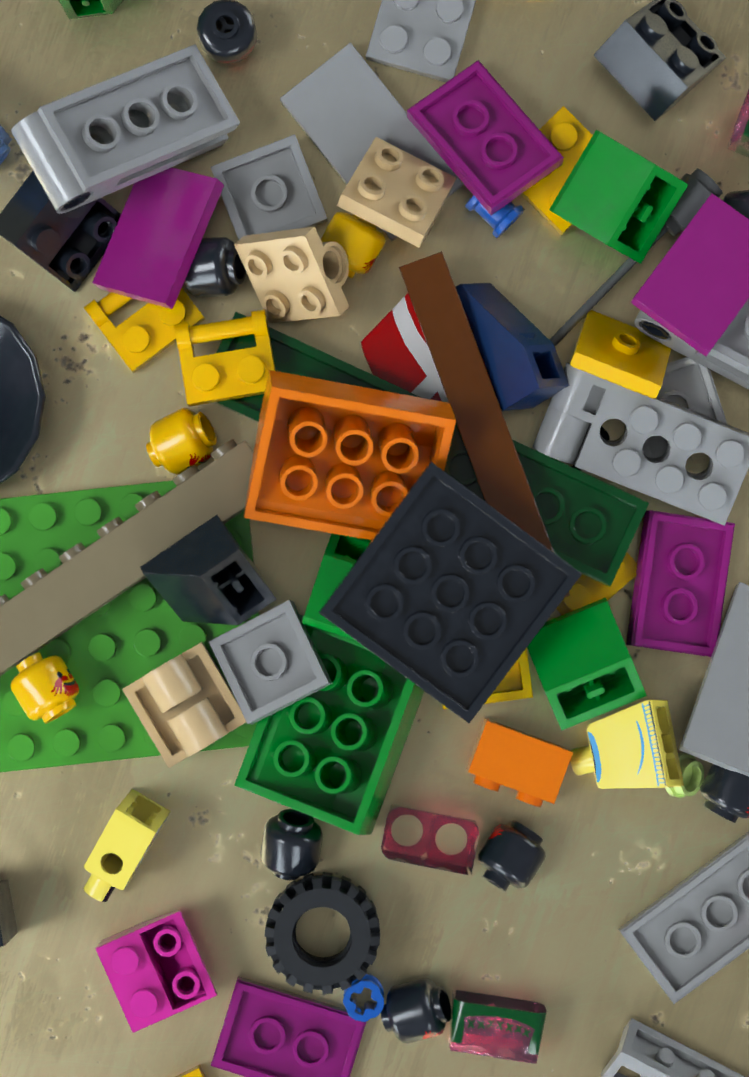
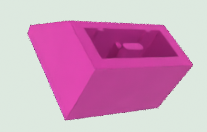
M181 910L141 922L101 940L95 948L132 1033L217 996V991Z

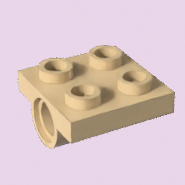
M375 137L342 192L337 206L420 247L430 233L457 177Z
M315 226L246 235L234 245L263 310L265 309L269 323L341 316L349 308L341 288L349 272L347 254L344 248L337 242L322 243Z
M200 642L122 689L168 768L199 752L246 723L233 692L203 642Z

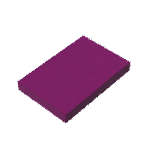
M479 60L407 110V118L490 215H493L563 164V156Z
M173 167L134 183L92 283L99 289L173 310L224 188V184L217 178Z
M711 193L634 296L631 303L706 357L749 299V219Z
M653 510L645 511L626 645L700 656H712L720 633L735 523L726 522L724 526L705 518Z
M238 976L211 1066L244 1077H350L366 1022L356 1021L351 1018L346 1009Z

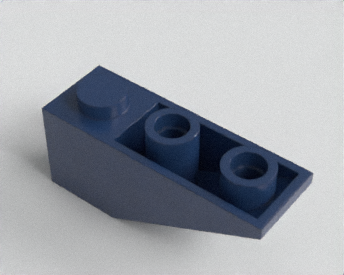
M491 283L459 284L456 286L502 411L534 408L562 389L570 386L554 344Z

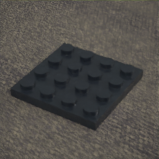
M430 461L321 607L319 614L467 723H470L582 574Z

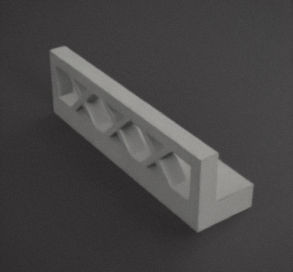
M633 1018L625 1026L618 1050L602 1070L600 1076L626 1077L618 1072L621 1066H624L638 1073L640 1077H745Z

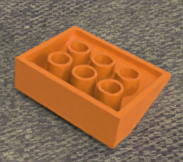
M269 370L259 417L244 518L372 540L430 461L444 471L456 423L450 403Z

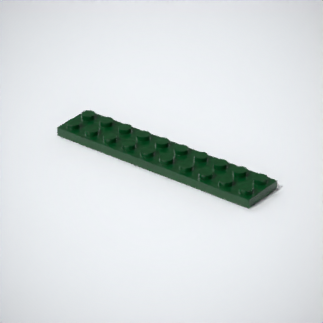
M235 312L232 319H238L247 316ZM269 327L276 371L420 397ZM255 334L222 339L216 353L257 347ZM264 394L214 403L259 423ZM455 423L444 472L485 501L458 426ZM512 439L554 554L582 575L610 587L649 502Z

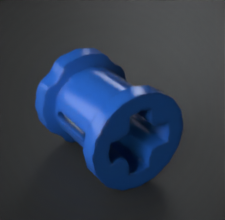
M474 195L465 205L469 212L475 210L493 228L492 234L496 238L500 237L525 210L521 204L515 206L512 202H509L493 215H490Z
M366 974L360 981L358 978L354 980L351 987L344 990L343 1004L351 1018L356 1021L366 1022L371 1018L379 1016L384 1005V990L378 978L371 974ZM364 988L371 989V998L375 1001H366L364 1007L358 1006L356 1004V996L352 993L361 994Z

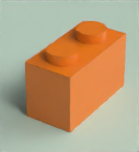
M485 718L466 769L469 773L475 775L473 783L496 792L499 791L500 785L518 791L516 799L541 808L543 800L552 804L555 803L573 752L568 748Z

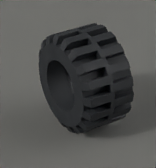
M323 872V875L314 876L313 873L307 874L303 879L297 882L294 880L288 884L286 889L279 893L274 900L265 926L266 951L268 957L271 956L273 960L272 966L278 974L282 972L286 976V982L293 987L295 984L301 985L304 992L312 994L313 989L323 990V994H333V989L341 987L343 991L351 987L352 982L357 978L360 981L367 974L369 965H373L380 943L379 918L376 913V907L373 901H370L367 897L366 891L360 885L357 887L351 883L350 878L343 875L342 878L335 877L330 872ZM327 907L338 911L346 918L350 927V938L347 946L341 952L330 957H317L309 954L299 945L296 939V925L300 917L310 909Z

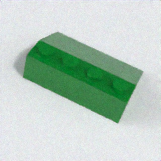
M305 624L332 684L257 722L234 786L354 834L371 835L424 690L359 642Z

